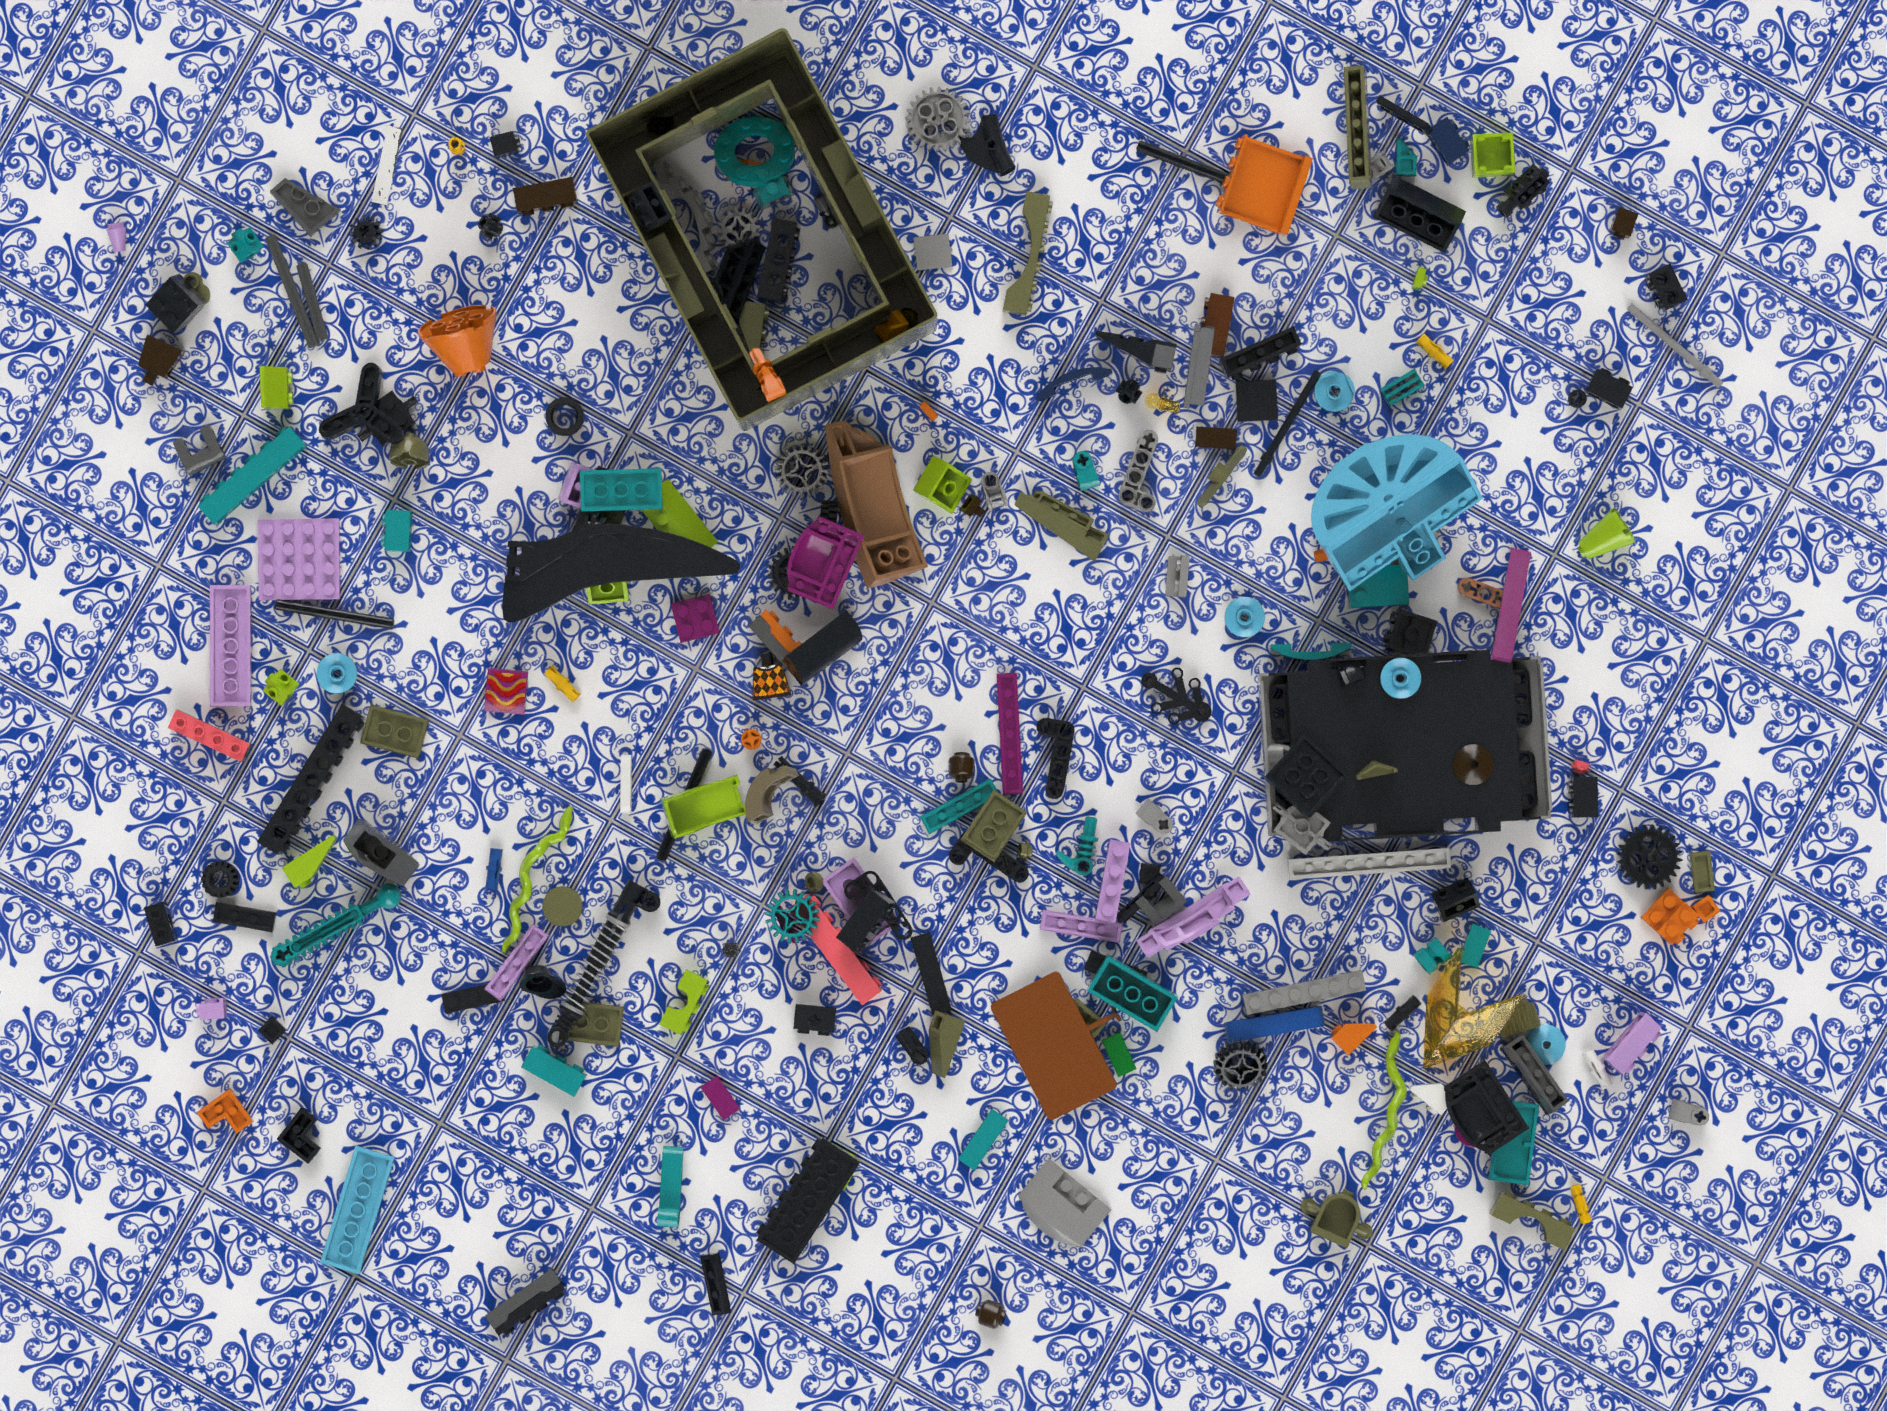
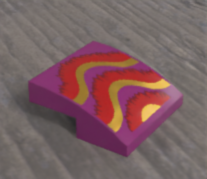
M488 668L484 711L524 715L528 671Z

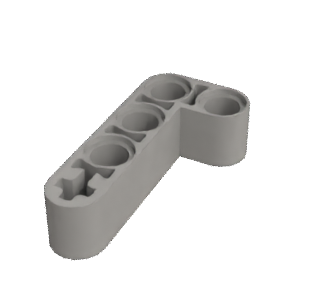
M1145 430L1141 434L1118 494L1121 504L1143 513L1151 512L1156 505V500L1151 494L1140 490L1158 443V435L1153 430ZM1152 435V440H1154V442H1150L1147 448L1151 449V452L1146 449H1139V446L1144 448L1146 440L1143 437ZM1144 453L1147 456V462L1144 464L1138 463L1136 460L1137 454ZM1137 472L1140 475V481L1136 483L1131 482L1129 474ZM1124 491H1130L1133 494L1131 501L1123 500L1122 493ZM1143 498H1149L1152 501L1150 508L1146 509L1141 506Z

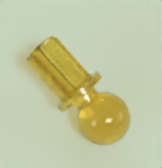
M1149 393L1145 397V405L1150 409L1158 407L1160 412L1168 411L1175 414L1180 411L1181 404L1167 399L1166 396H1162L1160 399L1158 394Z

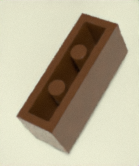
M1210 293L1209 298L1205 297L1203 309H1206L1207 313L1206 318L1202 317L1200 325L1215 327L1211 357H1224L1235 297Z

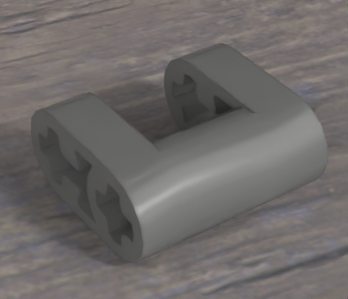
M210 424L200 428L208 447L191 455L183 438L173 442L189 476L226 459V455Z
M1167 876L1158 882L1167 895L1155 906L1152 907L1144 896L1135 902L1155 927L1163 923L1187 902Z

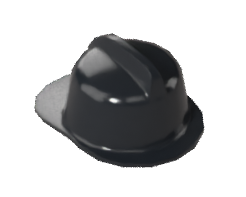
M543 965L527 966L524 977L519 983L523 991L546 999L559 998L566 992V984L561 979L552 976L550 970Z

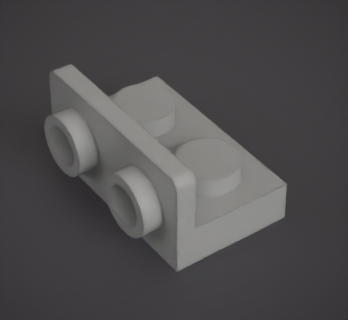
M1190 556L1168 557L1166 596L1186 597Z

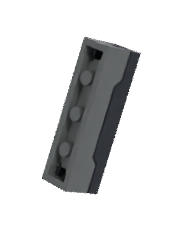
M1523 1034L1513 1038L1500 1048L1546 1115L1554 1113L1569 1102Z
M551 1268L487 1313L485 1317L498 1336L502 1333L506 1336L515 1330L513 1326L520 1321L523 1324L531 1318L530 1314L533 1311L537 1310L539 1313L548 1306L546 1302L553 1298L556 1301L565 1294L563 1290L567 1287L554 1268Z

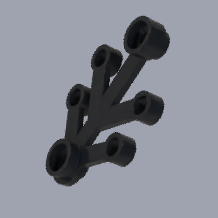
M1176 667L1171 671L1177 692L1157 681V677L1153 673L1149 672L1142 676L1141 683L1143 687L1147 689L1155 688L1173 699L1163 703L1154 702L1150 707L1153 714H1160L1164 710L1185 706L1190 711L1180 714H1169L1168 722L1175 725L1179 721L1191 718L1204 722L1210 718L1212 710L1209 704L1203 702L1200 691L1201 682L1198 678H1192L1188 683L1189 688L1193 690L1194 703L1187 698L1182 678L1183 670ZM1179 670L1181 676L1177 678L1173 675V672ZM1147 677L1153 678L1152 684L1146 683ZM1196 680L1198 682V687L1193 688L1191 686V681ZM1155 704L1160 706L1159 712L1153 711ZM1199 708L1205 709L1203 716L1198 714ZM1171 715L1178 717L1175 723L1170 721Z

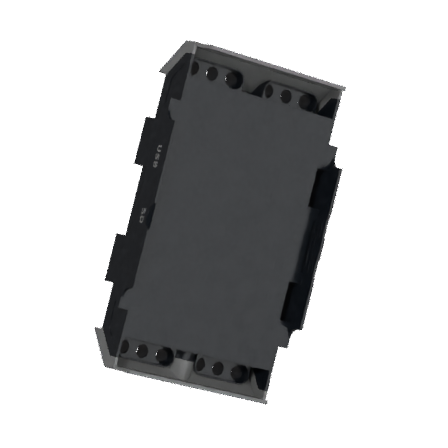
M1468 650L1309 661V671L1258 674L1264 777L1303 734L1308 736L1349 774L1316 811L1331 822L1323 835V838L1328 842L1501 831L1502 821L1551 819L1552 796L1544 673L1541 656L1512 658L1511 663L1495 659L1490 660L1489 650ZM1396 658L1411 660L1417 665L1421 673V683L1418 690L1412 696L1403 699L1388 695L1382 688L1380 681L1383 667L1389 661ZM1464 660V661H1454V662H1438V663H1433V662H1436V661ZM1348 664L1363 666L1361 668L1366 673L1367 679L1346 688H1342L1338 678L1337 670L1340 669H1332ZM1516 673H1521L1524 676L1522 684H1517L1514 681ZM1397 675L1396 680L1403 682L1404 677ZM1274 688L1281 689L1282 697L1280 699L1272 697V690ZM1518 693H1522L1525 696V702L1522 705L1518 704L1515 700ZM1276 708L1283 710L1284 716L1280 720L1273 716V711ZM1520 713H1523L1527 718L1526 723L1523 725L1517 722V716ZM1277 728H1281L1285 732V737L1282 740H1278L1274 736ZM1466 745H1480L1486 748L1493 758V772L1481 784H1465L1454 773V756ZM1523 753L1529 757V762L1526 765L1521 764L1519 761V757ZM1372 760L1395 767L1398 771L1355 780L1354 777ZM1472 761L1470 763V766L1473 769L1477 768L1478 763L1476 761ZM1523 774L1530 776L1531 780L1528 785L1521 783L1520 779ZM1265 780L1268 836H1277L1279 834L1274 831V828L1280 822V816L1272 808L1273 806L1277 807L1275 805L1276 802L1286 809L1291 807L1292 804L1288 800H1281L1278 797V791ZM1525 794H1529L1532 798V802L1529 805H1524L1522 802V797ZM1475 818V830L1444 832L1443 819ZM1374 823V837L1342 838V825Z

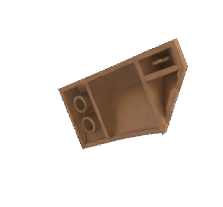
M843 420L825 425L830 468L844 527L865 535L855 559L865 585L869 589L925 569L928 565L906 509L895 467L893 447L881 444L875 440V437L862 430L854 429L850 426V423Z

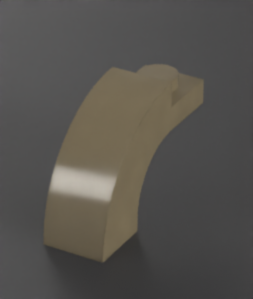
M787 765L781 766L776 770L766 768L755 777L748 789L745 801V812L748 822L758 824L774 815L771 807L773 794L779 786L799 776L796 768L788 767Z

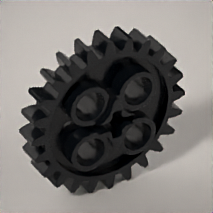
M1644 824L1642 825V831L1638 827H1634V834L1628 831L1629 838H1621L1625 844L1618 845L1622 852L1616 853V855L1621 856V859L1616 861V863L1623 865L1619 871H1626L1623 878L1630 876V884L1637 881L1636 887L1640 888L1644 884L1645 890H1648L1650 884L1653 889H1656L1657 883L1664 887V880L1671 883L1669 876L1676 877L1674 869H1681L1676 863L1683 861V859L1677 857L1678 854L1682 853V851L1676 850L1680 843L1672 842L1675 836L1668 837L1669 830L1662 833V826L1655 830L1654 824L1650 825L1649 830ZM1645 837L1650 838L1652 841L1651 847L1648 849L1642 845V840ZM1657 842H1660V846L1653 852L1651 856L1652 858H1654L1653 861L1648 860L1644 865L1642 871L1639 872V867L1647 859L1645 854L1651 853L1655 848ZM1661 849H1665L1668 852L1666 860H1661L1658 856ZM1635 853L1640 857V862L1637 865H1633L1630 861V857ZM1651 865L1656 868V874L1653 877L1647 874V868Z

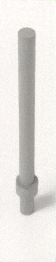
M1633 303L1627 308L1630 313L1698 370L1701 377L1707 378L1717 388L1724 383L1712 373L1713 370L1709 366H1704Z

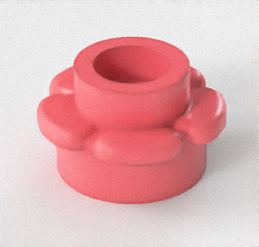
M1574 759L1573 765H1571L1574 768L1573 772L1585 775V772H1590L1588 770L1589 763Z

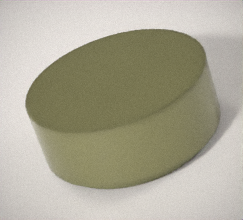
M811 872L806 875L805 886L808 891L815 893L822 890L823 879L818 872Z

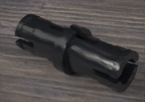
M1412 995L1403 1005L1398 1006L1396 1011L1383 1023L1390 1031H1394L1401 1022L1409 1019V1015L1421 1005V1002Z

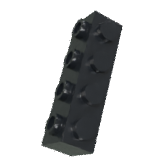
M1294 326L1219 359V364L1226 379L1232 378V380H1236L1244 376L1243 372L1249 369L1251 372L1262 368L1261 364L1267 361L1269 364L1279 361V356L1285 353L1288 356L1297 353L1302 343Z

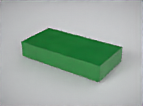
M1120 1032L1102 1040L1118 1077L1137 1069Z

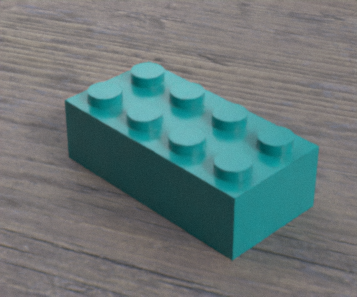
M1109 954L1106 955L1087 987L1089 993L1158 1032L1178 998L1177 994Z

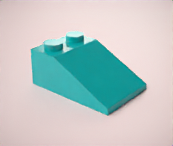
M1387 565L1351 591L1347 589L1349 609L1409 605L1408 578L1400 565Z

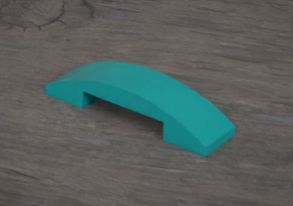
M1331 643L1330 651L1291 652V644H1271L1270 650L1297 660H1321L1345 652L1352 647V643Z

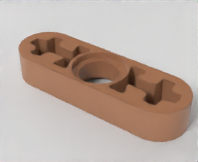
M1464 578L1459 581L1457 589L1462 596L1500 609L1501 601L1495 600V604L1492 601L1495 598V591L1499 593L1497 597L1502 598L1503 590L1471 578ZM1470 582V587L1476 588V584L1480 585L1476 592V597L1473 596L1474 591L1468 590L1465 593L1464 588L1461 587L1462 584ZM1487 588L1491 591V598L1489 600L1481 598L1480 592L1482 589Z

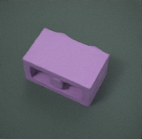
M572 461L558 499L564 503L581 508L580 471L593 469Z

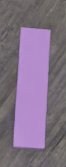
M1043 910L1040 930L1120 943L1123 923L1109 924L1094 921L1095 918Z
M532 924L485 987V990L501 1001L549 935Z

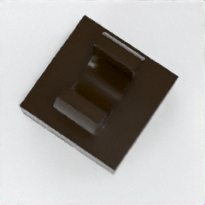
M971 493L959 508L962 513L969 517L973 513L981 517L985 512L979 506L982 500Z

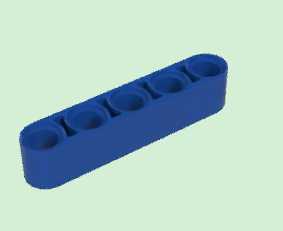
M1314 1006L1225 1022L1224 1026L1227 1042L1231 1043L1233 1038L1236 1041H1240L1241 1038L1244 1040L1322 1027L1325 1026L1322 1006Z

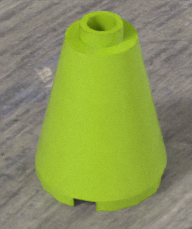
M1615 508L1611 509L1578 542L1580 546L1577 549L1583 558L1587 556L1588 559L1636 542L1629 527L1622 518H1619L1621 515Z

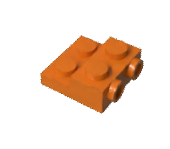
M1667 888L1640 918L1670 945L1676 943L1678 945L1685 938L1683 933L1688 928L1692 930L1698 924L1699 920L1697 918L1700 915L1686 902L1682 901L1671 889Z

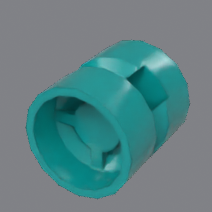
M1436 937L1427 943L1426 949L1421 948L1413 954L1429 975L1438 969L1439 963L1444 964L1452 958Z

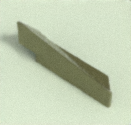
M1035 491L1033 495H1026L1020 492L1015 502L1016 507L1093 561L1097 559L1109 537V534L1091 527L1094 519L1043 491Z

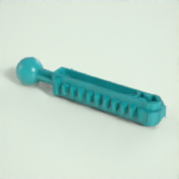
M392 883L381 885L374 898L361 905L355 906L353 903H349V910L342 907V914L336 911L335 918L328 915V921L321 919V925L314 923V929L307 927V933L300 931V937L292 936L293 941L285 939V944L278 943L276 947L272 948L270 958H272L274 965L282 966V968L293 964V959L299 961L300 954L306 957L307 950L313 953L314 946L320 949V943L322 942L324 945H327L328 938L334 941L335 934L338 937H342V931L349 933V927L356 929V923L363 925V919L373 911L381 907L385 909L395 908L401 901L402 894L400 889ZM280 950L282 952H286L288 950L292 952L285 955L286 960L279 959L278 957L281 954Z

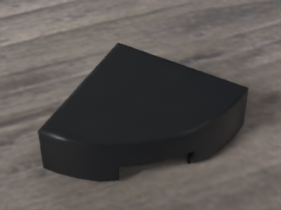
M1141 863L1139 883H1146L1154 879L1159 873L1161 865Z

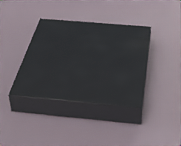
M1276 379L1235 382L1237 422L1278 420Z

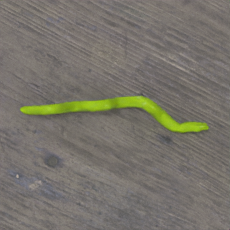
M571 806L566 808L560 818L559 831L555 834L544 836L536 847L526 855L520 865L519 879L522 891L510 905L509 917L512 923V932L503 942V953L507 952L510 945L518 939L521 932L519 910L530 899L532 894V882L529 876L530 869L550 845L556 844L566 837L573 818V807Z
M1398 1031L1390 1039L1386 1051V1069L1395 1085L1396 1093L1386 1111L1387 1127L1377 1137L1372 1147V1166L1361 1180V1186L1364 1190L1367 1189L1369 1181L1377 1174L1381 1167L1382 1148L1395 1134L1398 1126L1397 1111L1407 1095L1406 1084L1397 1069L1394 1058L1400 1046L1401 1034Z

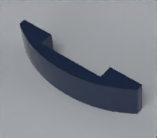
M1089 367L1068 372L1045 386L1035 400L1038 403L1056 396L1055 387L1090 374L1093 382L1113 374L1112 369Z

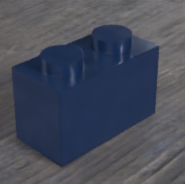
M1446 117L1431 127L1433 131L1427 137L1447 166L1469 152L1468 147L1470 145L1464 136L1460 137L1457 132L1458 127L1452 119L1449 120Z

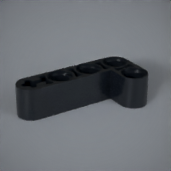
M1042 718L1037 722V732L1042 736L1054 738L1045 792L1049 798L1058 799L1063 795L1075 730L1074 726L1068 721ZM1043 721L1051 724V730L1047 733L1040 730V723ZM1062 725H1068L1071 728L1069 736H1062L1060 734V727ZM1058 745H1065L1067 747V754L1065 756H1059L1056 753ZM1057 764L1064 768V773L1061 776H1056L1052 772L1053 767ZM1051 777L1063 779L1062 783L1058 782L1057 784L1060 793H1056L1055 796H1052V792L1049 791V787L1052 788L1054 786V781L1050 782Z
M965 832L962 833L949 853V859L955 865L963 864L971 852H973L1016 882H1024L1029 876L1028 869L1004 851H1001L995 862H992L969 845H966L960 840ZM956 850H960L964 854V858L960 862H956L952 858V854ZM1001 856L1008 858L1009 863L1005 868H1000L997 865V860ZM1012 862L1016 863L1014 868L1018 870L1024 869V878L1019 877L1016 879V873L1012 870L1010 874L1006 872L1011 867Z
M874 871L863 873L849 882L844 888L845 896L850 900H856L868 893L870 889L878 888L895 902L879 875ZM867 874H873L876 877L874 885L869 886L865 883L864 878ZM851 885H856L859 888V894L855 897L850 896L847 892L848 887ZM895 902L892 908L898 911V917L894 920L889 918L885 920L898 939L906 940L912 935V927ZM901 917L904 919L903 922H900L902 926L909 928L907 936L898 934L900 931L898 925L892 926V923L899 921Z

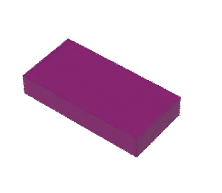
M718 1076L700 1087L723 1120L740 1109Z

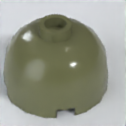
M407 433L402 441L391 445L389 452L390 463L401 468H408L407 465H416L415 469L425 468L429 464V448L416 434Z

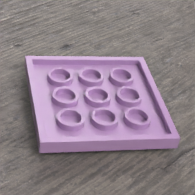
M339 518L258 520L259 601L277 599H341Z

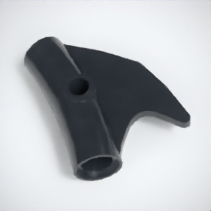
M984 115L980 117L981 121L976 134L970 138L959 137L961 141L959 145L971 162L984 169L998 173L1000 176H1005L1012 172L1016 166L1005 145L998 115Z

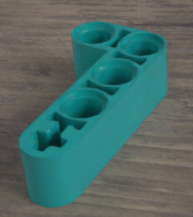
M663 1146L657 1227L678 1228L684 1147Z

